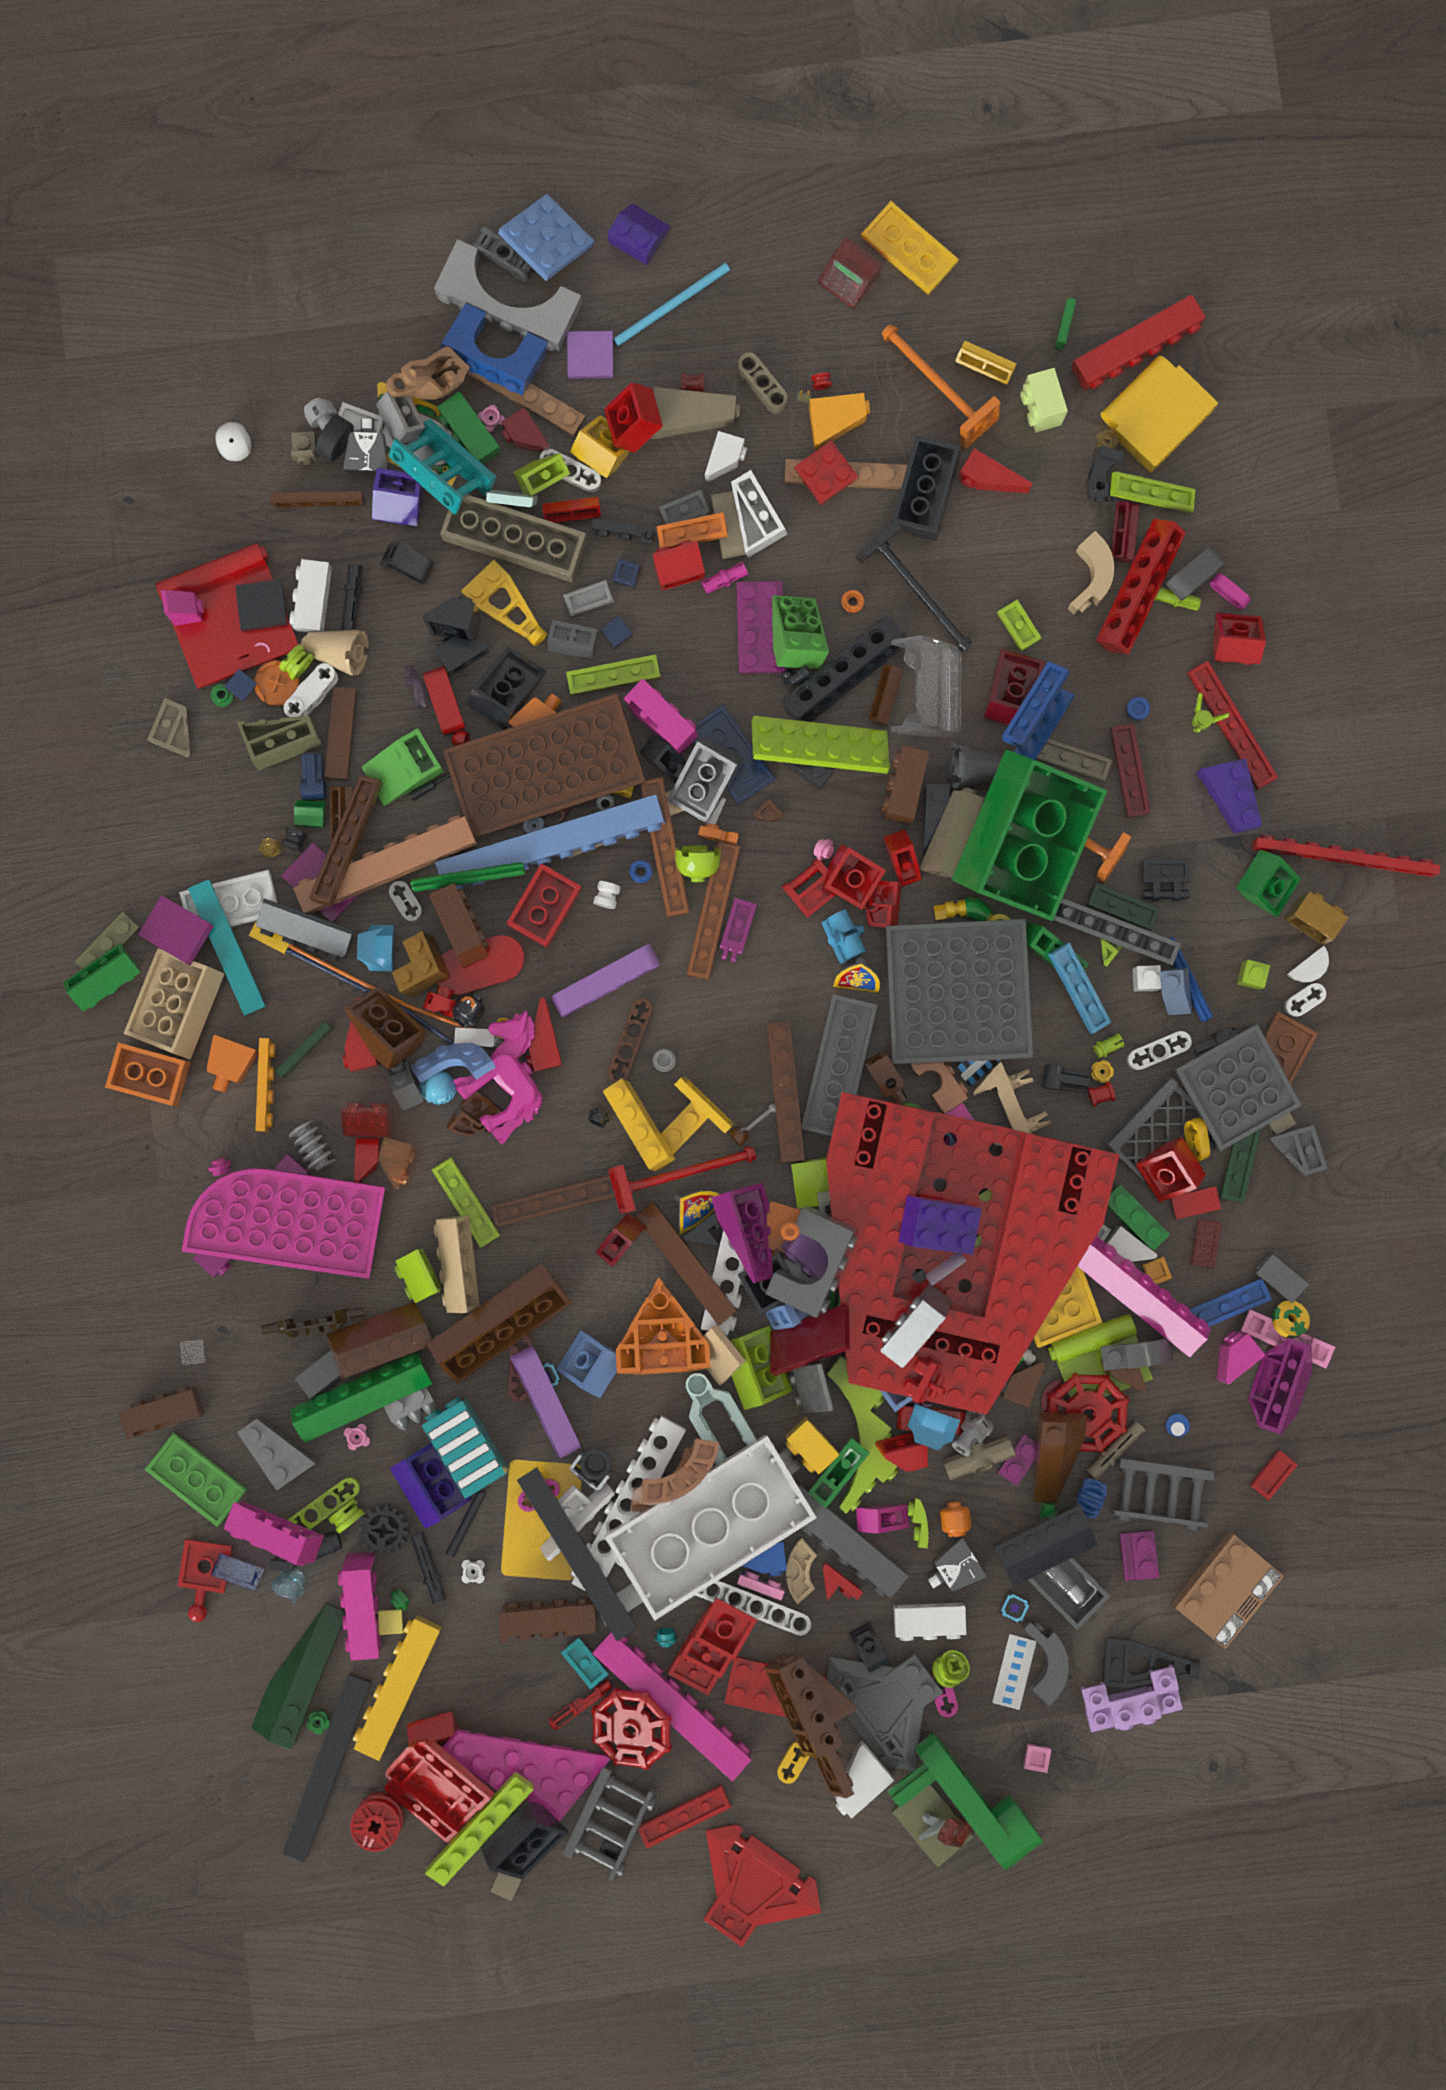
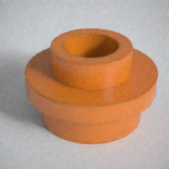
M857 590L847 591L842 596V607L849 613L859 612L864 606L863 595ZM855 599L857 604L852 606L848 601Z

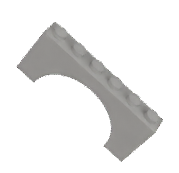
M457 239L434 287L437 298L443 303L450 304L451 302L458 305L460 310H462L465 303L486 312L485 322L491 323L493 321L500 324L499 326L507 332H512L513 330L519 333L523 339L527 332L548 342L547 350L553 351L555 349L560 352L567 337V331H570L582 305L581 295L560 286L556 294L541 305L531 308H515L504 305L489 296L477 279V264L480 258L478 248Z

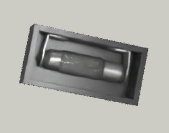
M1073 1558L1028 1579L1077 1630L1110 1598V1595Z

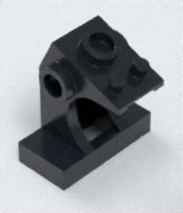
M1105 446L1095 448L1092 456L1093 461L1085 483L1087 499L1094 498V503L1107 502L1108 497H1111V501L1119 500L1118 497L1110 496L1111 487L1107 484L1106 473L1109 467L1122 461L1124 452ZM1096 483L1100 485L1099 490L1096 488Z

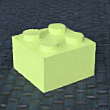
M1055 368L1028 375L1020 395L1023 405H1027L1029 413H1027L1029 425L1034 427L1035 433L1062 425L1068 410Z

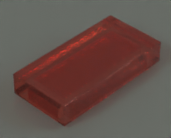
M1197 1219L1191 1265L1215 1269L1221 1222Z

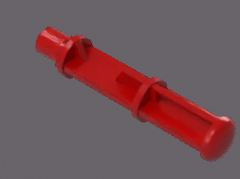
M607 1679L602 1684H596L594 1686L595 1692L584 1700L580 1697L550 1717L548 1721L551 1728L558 1730L596 1701L603 1698L605 1693L613 1688L610 1681ZM566 1708H570L569 1711L554 1721L553 1718ZM572 1713L574 1714L573 1717L568 1719L562 1725H560L559 1727L557 1726V1724L563 1719H565L567 1716H569Z

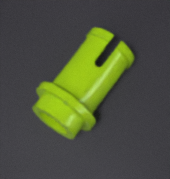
M1117 1033L1102 1042L1097 1041L1096 1045L1093 1046L1097 1057L1106 1058L1107 1054L1124 1047V1042H1120L1122 1037Z

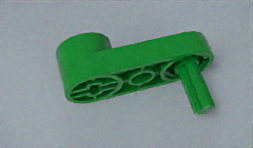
M934 1732L914 1746L923 1763L887 1790L894 1802L901 1808L937 1780L995 1859L1006 1871L1044 1842L1035 1826L1010 1794L991 1808Z

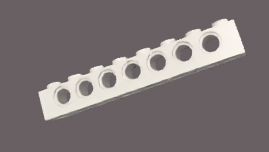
M661 1415L660 1419L655 1418L649 1428L652 1434L648 1440L644 1438L637 1450L641 1452L638 1460L632 1459L626 1471L630 1473L626 1482L621 1480L615 1491L619 1494L615 1502L610 1500L604 1511L607 1514L604 1523L599 1521L593 1532L596 1538L592 1544L588 1542L586 1545L596 1562L599 1563L606 1578L615 1563L614 1552L612 1549L609 1551L600 1550L598 1543L601 1540H606L604 1535L612 1530L609 1525L611 1520L618 1519L623 1524L640 1513L623 1509L620 1502L625 1498L632 1499V1491L634 1489L632 1480L634 1478L640 1477L643 1480L661 1478L686 1431L685 1427ZM657 1436H664L667 1439V1445L664 1448L655 1446L654 1439ZM653 1457L656 1460V1466L651 1469L646 1468L643 1465L644 1458ZM572 1571L570 1576L574 1578L571 1584L585 1591L577 1576Z

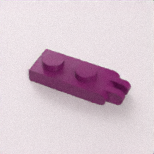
M738 898L734 899L720 945V949L724 950L721 959L726 960L728 951L732 952L730 962L735 963L737 954L742 955L757 904Z

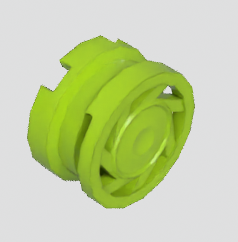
M301 644L294 647L279 666V669L287 672L289 678L293 681L303 674L314 659L311 653L304 651L305 648Z
M353 1498L328 1518L331 1524L334 1523L336 1525V1530L340 1534L365 1514L362 1508L359 1509L357 1507V1501Z
M949 1650L934 1661L932 1672L934 1678L941 1686L953 1688L967 1679L970 1673V1666L968 1660L961 1652Z

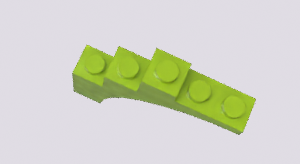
M840 1355L826 1374L840 1387L848 1399L856 1418L859 1444L870 1452L856 1470L848 1491L838 1504L839 1508L847 1514L849 1510L853 1512L861 1503L859 1498L864 1492L869 1493L876 1484L874 1481L876 1477L883 1483L886 1480L891 1481L898 1470L896 1469L897 1466L885 1459L875 1446V1441L890 1438L892 1435L889 1433L892 1428L871 1411L873 1407L877 1409L885 1399L880 1390L848 1383L846 1359Z

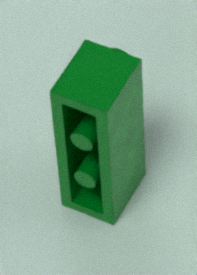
M460 391L437 407L440 413L437 417L445 428L449 426L452 430L451 437L460 445L462 444L483 465L501 453L499 445Z
M119 943L65 980L63 984L66 993L84 1012L86 1009L97 1005L99 1000L105 996L116 992L118 987L124 983L132 981L140 973V969L135 959Z
M1116 1184L1111 1189L1107 1208L1140 1242L1154 1251L1170 1234L1121 1184Z

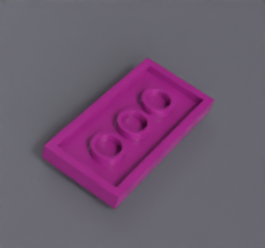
M782 581L737 582L739 674L783 673L785 671V667L777 666L773 651L772 597L773 595L783 596Z

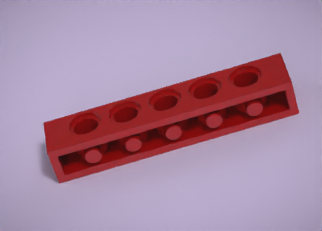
M1153 519L1096 639L1107 651L1129 655L1186 535V532L1176 522Z

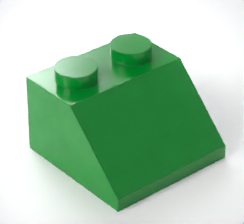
M1260 850L1245 875L1241 878L1236 889L1247 900L1271 915L1278 917L1301 881V878L1281 857Z

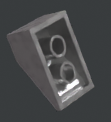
M706 736L697 741L667 800L707 823L735 779L744 759Z
M820 1361L789 1372L791 1385H796L798 1395H794L798 1409L802 1408L803 1413L833 1410Z

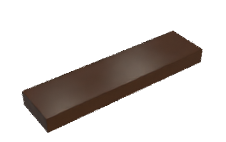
M362 491L270 493V501L275 508L365 505V497Z
M333 687L324 777L327 779L348 780L357 695L356 688Z

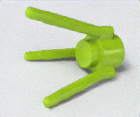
M1199 693L1196 708L1194 709L1196 714L1192 718L1193 731L1200 732L1205 730L1211 723L1214 724L1229 717V713L1212 717L1209 711L1201 709L1203 694Z

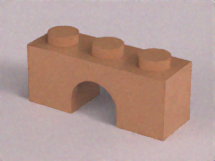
M948 1062L945 1064H908L916 1077L925 1072H934L939 1076L941 1080L940 1089L930 1097L942 1113H948L968 1099L966 1096L968 1090L961 1081L956 1082L952 1076L955 1072Z

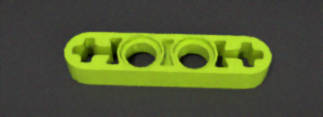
M354 1477L343 1479L289 1518L288 1521L297 1524L300 1521L297 1519V1516H300L301 1522L307 1526V1529H312L356 1497L361 1489L360 1482ZM345 1482L348 1484L353 1483L355 1485L353 1488L354 1493L347 1492L342 1496L345 1498V1501H342L340 1494L335 1489L338 1488V1491L341 1492L346 1488ZM332 1495L336 1498L337 1504L334 1508L325 1506L324 1499L326 1496ZM308 1509H313L317 1512L318 1518L315 1522H309L305 1518V1513Z

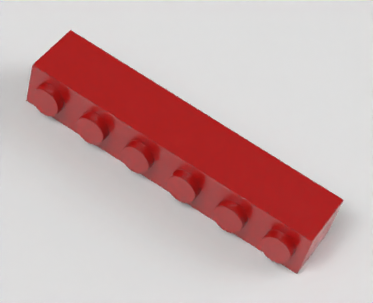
M1190 295L1075 359L1071 369L1084 391L1090 387L1092 390L1096 389L1108 377L1111 376L1113 379L1122 374L1124 368L1128 366L1133 368L1139 365L1144 357L1148 355L1153 357L1163 350L1162 347L1167 344L1175 345L1183 339L1182 336L1190 333L1192 335L1202 328L1201 325L1206 317L1194 296Z

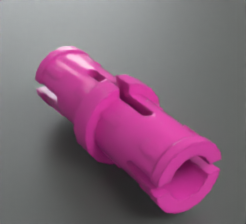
M740 562L726 570H719V573L702 580L701 583L708 595L721 587L730 586V583L747 576L748 572L743 562Z

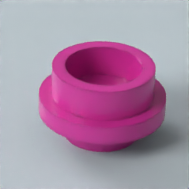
M219 1158L211 1161L212 1165L208 1167L209 1171H212L213 1176H219L231 1171V1161Z

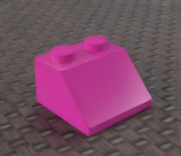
M1233 1330L1223 1338L1224 1342L1220 1345L1217 1379L1220 1382L1230 1384L1266 1356L1248 1333L1242 1331L1235 1332Z

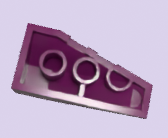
M763 1183L712 1197L717 1219L752 1282L757 1283L772 1278V1250L768 1247V1235L771 1234V1228L767 1226V1214L770 1213Z

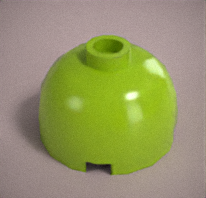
M705 845L682 846L681 851L677 847L675 848L676 866L681 874L691 877L692 882H704L705 877H710L717 872L720 866L721 848L714 847V851L707 850Z

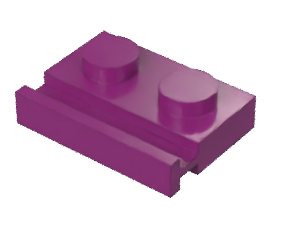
M1144 1530L1119 1533L1124 1580L1159 1578L1154 1531Z

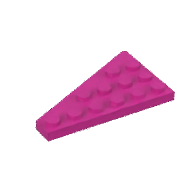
M457 1729L443 1746V1749L465 1768L496 1791L514 1772H517L534 1784V1790L518 1807L526 1801L542 1805L559 1822L601 1772L602 1768L611 1760L606 1753L597 1754L583 1749L573 1750L570 1747L558 1745L548 1746L537 1744L534 1741L524 1742L520 1739L503 1736L499 1738L487 1736L485 1733H471L461 1729Z

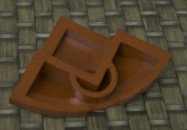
M477 1090L466 1100H462L451 1117L447 1129L463 1136H474L473 1132L481 1131L489 1134L492 1132L485 1128L479 1118L485 1114L494 1115L504 1110Z

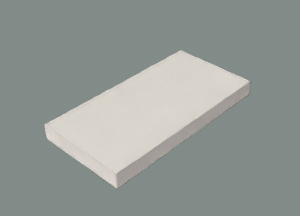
M270 870L212 884L231 927L257 921L264 898L278 903ZM189 891L179 892L183 908L200 917Z

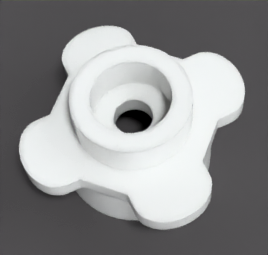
M464 1560L462 1563V1568L464 1569L461 1577L464 1583H482L485 1579L483 1575L485 1563L482 1560L477 1562Z

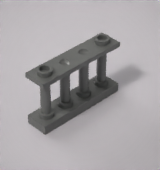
M1119 1457L1117 1459L1116 1466L1123 1468L1124 1481L1120 1509L1111 1507V1513L1117 1515L1116 1519L1131 1521V1517L1184 1524L1186 1529L1200 1531V1527H1208L1206 1521L1199 1520L1203 1484H1206V1480L1213 1481V1470ZM1137 1470L1145 1471V1475L1148 1476L1143 1512L1129 1510L1133 1478ZM1160 1474H1167L1169 1479H1171L1166 1515L1153 1513L1156 1482ZM1183 1477L1192 1478V1482H1194L1190 1518L1176 1516L1180 1481H1183Z
M607 1764L602 1768L562 1855L570 1859L576 1853L578 1855L580 1853L612 1869L609 1880L613 1881L617 1876L621 1877L627 1867V1863L624 1862L647 1811L653 1810L658 1798L654 1797L657 1792L654 1788L645 1795L616 1780V1776L613 1775L615 1768ZM606 1788H612L643 1804L638 1816L635 1817L605 1801L606 1798L603 1797ZM596 1810H603L633 1826L628 1838L626 1839L595 1823L596 1820L593 1819ZM591 1831L622 1847L623 1849L617 1861L586 1845V1841L583 1840L585 1833H590Z

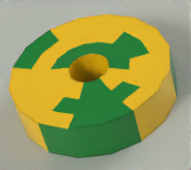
M1288 1300L1280 1303L1271 1315L1274 1329L1285 1338L1293 1339L1301 1336L1308 1330L1310 1325V1316L1307 1310L1296 1301L1291 1303ZM1288 1316L1293 1319V1322L1289 1321Z

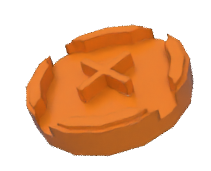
M278 660L266 662L258 669L254 681L258 683L255 687V692L263 702L270 706L281 707L284 706L301 682L299 677L293 681L289 678L287 672L280 670L281 661Z

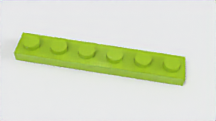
M514 1772L492 1798L426 1867L425 1874L444 1887L534 1790V1784L517 1772Z

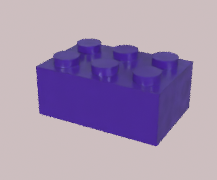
M907 1195L898 1242L912 1247L973 1255L982 1208L964 1203Z

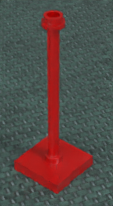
M745 1146L743 1148L744 1151L634 1182L627 1180L623 1165L608 1169L619 1213L624 1214L636 1210L632 1198L633 1191L745 1160L748 1164L752 1163L753 1160H756L755 1150L753 1147Z

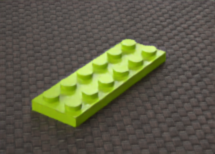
M753 716L752 718L753 759L885 774L890 769L886 730Z

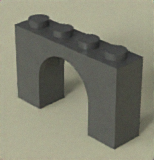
M805 1206L801 1209L795 1224L799 1228V1233L816 1240L824 1247L828 1256L827 1271L819 1280L805 1281L779 1269L774 1272L765 1294L817 1318L822 1313L825 1314L830 1306L829 1295L831 1291L835 1292L839 1285L840 1279L837 1278L840 1270L844 1271L848 1264L849 1258L846 1256L849 1249L853 1250L858 1241V1236H856L858 1229L816 1209Z

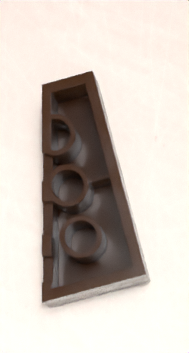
M589 1597L576 1598V1602H567V1599H554L553 1603L543 1604V1600L529 1601V1605H520L518 1601L507 1602L506 1606H502L498 1613L500 1643L508 1642V1637L516 1636L521 1641L530 1640V1638L535 1637V1634H539L543 1638L558 1636V1632H563L564 1636L596 1633L597 1631L596 1607Z

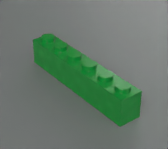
M418 1351L407 1354L397 1361L385 1364L381 1368L364 1374L347 1384H342L334 1390L320 1394L305 1403L298 1404L290 1409L292 1424L303 1442L306 1443L432 1385L430 1372Z

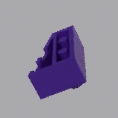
M1246 758L1201 768L1196 773L1207 788L1210 797L1214 799L1219 807L1220 813L1233 834L1256 830L1262 826Z

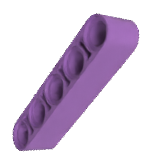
M647 944L559 991L550 998L561 1018L655 969L661 963L651 945Z
M530 1346L512 1355V1363L558 1458L561 1459L580 1449V1443L534 1348Z

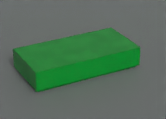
M1067 298L1055 349L1062 350L1065 347L1076 299Z

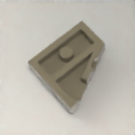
M164 698L147 741L190 758L187 708Z

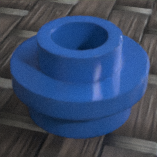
M644 860L635 861L629 870L630 877L637 883L647 882L652 876L651 865ZM639 868L645 869L643 876L637 875Z

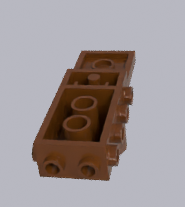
M781 1654L773 1659L774 1663L764 1667V1670L801 1753L804 1756L815 1759L829 1793L847 1799L854 1795L852 1789L853 1781L842 1767L844 1762L838 1751H835V1749L843 1744L840 1740L842 1738L841 1732L833 1723L856 1711L857 1708L806 1663L804 1657L794 1656V1654Z

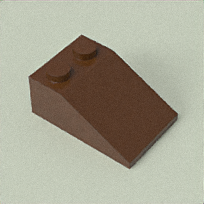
M379 986L345 1007V1012L369 1051L387 1070L421 1048L426 1031Z

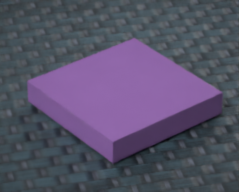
M567 331L568 379L613 378V331Z

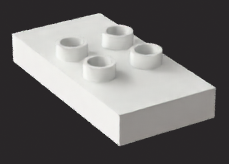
M764 1435L712 1467L701 1483L683 1497L668 1503L651 1505L605 1534L604 1537L651 1616L656 1620L816 1519V1516L770 1439Z

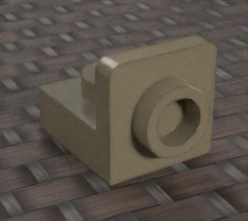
M315 432L291 433V457L293 461L300 465L311 464V461H317Z

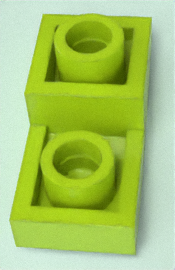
M914 1496L913 1502L909 1501L907 1515L911 1516L913 1523H919V1527L915 1526L913 1540L917 1541L918 1547L927 1549V1517L920 1498Z

